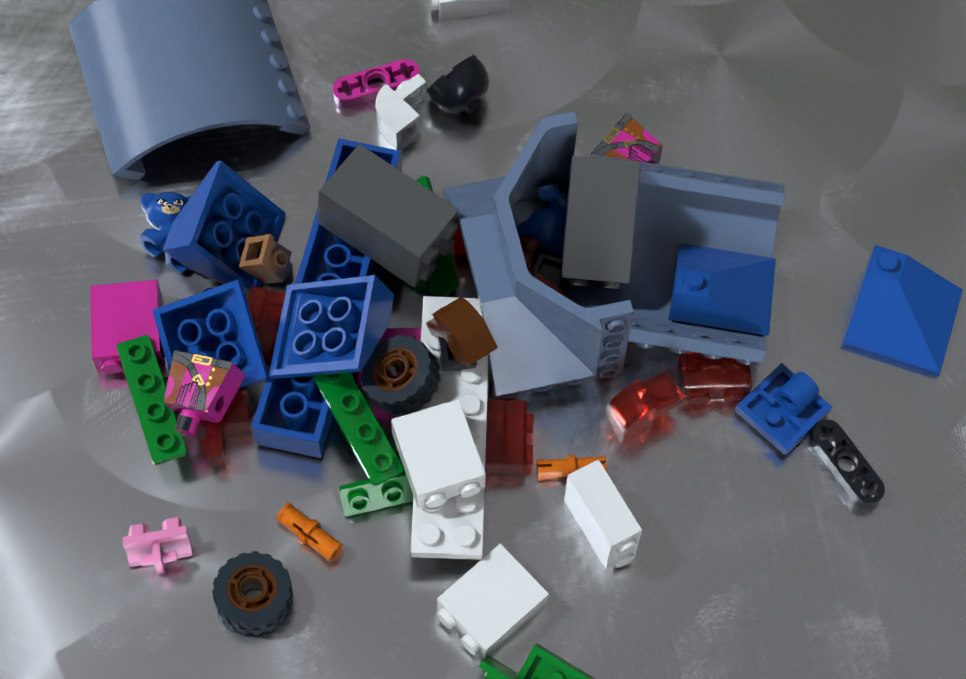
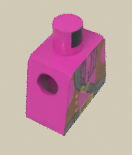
M626 113L591 154L658 164L663 147L657 139Z
M175 350L164 398L165 404L180 415L175 430L184 435L195 436L200 420L220 422L244 380L245 374L231 361Z

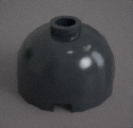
M475 55L455 65L450 73L446 76L443 74L426 90L430 96L429 98L440 110L448 114H459L466 110L470 115L484 105L481 99L488 91L489 77L484 65Z

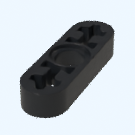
M827 419L819 421L814 426L810 435L812 447L857 506L865 509L874 508L879 504L885 493L884 483L837 422ZM822 431L826 435L830 433L833 435L831 442L828 439L823 441L820 439ZM835 447V449H836L837 451L835 452L834 455H831L830 453L832 452L833 448ZM843 456L852 458L856 463V469L850 472L842 470L838 465V459ZM862 472L863 476L859 480L857 477ZM863 486L866 489L872 487L875 490L873 495H862L861 490Z

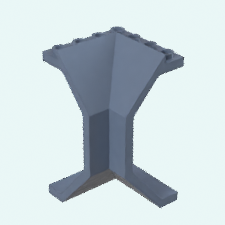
M575 111L541 118L506 176L443 188L444 200L459 209L456 221L462 233L482 318L498 347L488 354L490 362V389L493 398L500 396L502 398H512L521 392L529 390L537 392L546 391L554 385L563 383L576 385L584 382L587 378L597 376L600 378H610L623 370L634 314L631 300L586 308L576 304L534 278L527 269L511 207L517 201L539 197L537 191L539 187L558 184L561 193L568 191L570 158L575 153L578 126Z

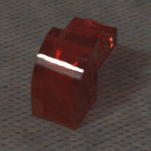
M666 370L642 383L638 379L621 390L609 402L605 416L621 442L624 443L650 430L655 417L683 404L685 397Z
M247 390L237 391L220 422L200 420L196 436L197 439H202L203 458H209L212 470L226 469L225 437L252 435L251 403Z

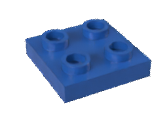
M781 363L736 406L735 412L786 456L819 421L823 420L830 413L832 406L818 395L819 388L810 376L803 372L794 374Z

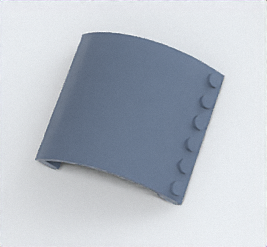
M96 0L69 23L112 176L140 180L146 174L141 157L176 139L208 129L240 124H268L278 126L280 131L304 135L311 128L267 0Z
M591 154V157L609 158V159H620V158H614V157H608V156H601V155ZM640 162L629 283H621V289H613L599 286L600 281L588 280L587 286L569 285L567 298L586 308L631 300L634 314L628 341L634 342L639 347H667L670 351L680 354L687 353L688 351L697 352L710 359L728 357L747 365H752L756 362L764 363L767 351L764 335L669 320L668 318L679 243L772 258L780 206H783L785 197L784 184Z

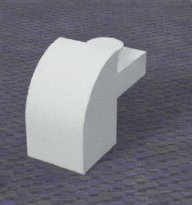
M419 74L410 80L403 81L396 91L385 84L376 97V118L379 132L396 150L420 133V115L414 108L427 99V84Z

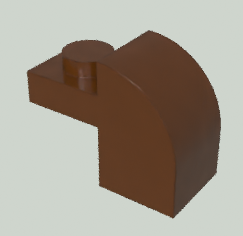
M462 297L432 314L434 318L426 323L431 335L442 337L446 340L456 362L470 366L498 348L483 318Z

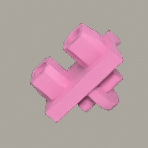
M179 517L166 519L162 523L163 530L150 532L149 526L143 523L131 525L128 536L123 537V547L127 554L129 566L141 565L146 567L155 565L156 572L159 575L165 574V563L193 556L187 527L183 526Z

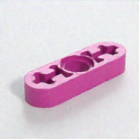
M401 59L341 77L333 84L334 101L342 108H353L376 101L381 88H371L368 85L370 80L375 78L382 79L385 84L396 91L403 81L410 80L417 74L420 75L419 66L411 59ZM407 72V74L411 75V77L405 78V76L401 75V73ZM390 75H392L394 83H390ZM359 84H363L364 92H361V87H359ZM348 89L349 92H352V95L346 96L342 90Z

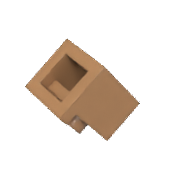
M271 234L246 238L239 268L265 284L283 282L293 269V265L290 262L292 252L274 241V236ZM259 252V253H260L259 259H256L257 253Z

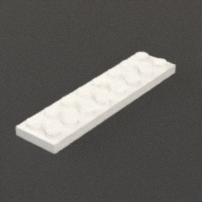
M423 296L421 341L436 357V361L440 365L439 373L441 374V380L438 382V390L436 393L434 392L432 399L429 403H425L422 406L423 408L418 411L459 399L485 471L489 356L486 355L476 361V368L441 371L438 336L431 335L426 323L434 318L433 313L458 298ZM464 298L482 317L478 298ZM481 488L479 493L470 497L458 495L449 498L444 504L434 508H427V506L417 508L413 496L411 557L482 560L484 488Z

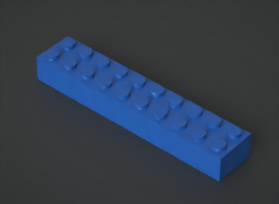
M338 138L325 183L359 144L402 172L401 151ZM317 208L295 284L373 275L376 262L318 224ZM312 376L277 379L270 377L265 381L251 430L256 445L322 458L334 415Z

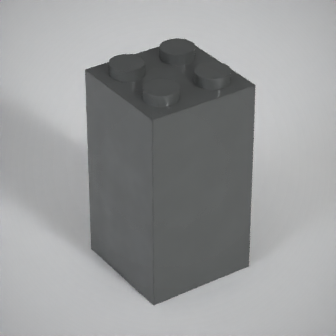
M359 144L319 190L317 223L415 288L421 279L426 281L432 275L437 265L435 262L440 255L446 257L456 242L453 236L459 227V224L456 223L459 209Z
M571 156L560 276L567 278V284L587 286L588 280L600 281L599 286L603 288L621 289V283H629L640 161Z

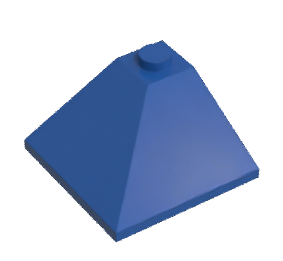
M217 161L173 221L163 251L185 267L223 284L241 279L244 292L250 296H258L262 281L239 268L246 238L271 234L274 236V241H276L286 213L224 162ZM259 252L257 253L256 259H259V256H260V253H259Z
M679 243L668 319L768 336L776 258Z
M874 245L865 267L842 346L939 376L963 289L906 254Z
M375 275L287 285L269 377L277 379L362 371L389 325L394 293Z
M241 279L152 310L169 370L175 350L233 362L245 374L239 388L270 378Z

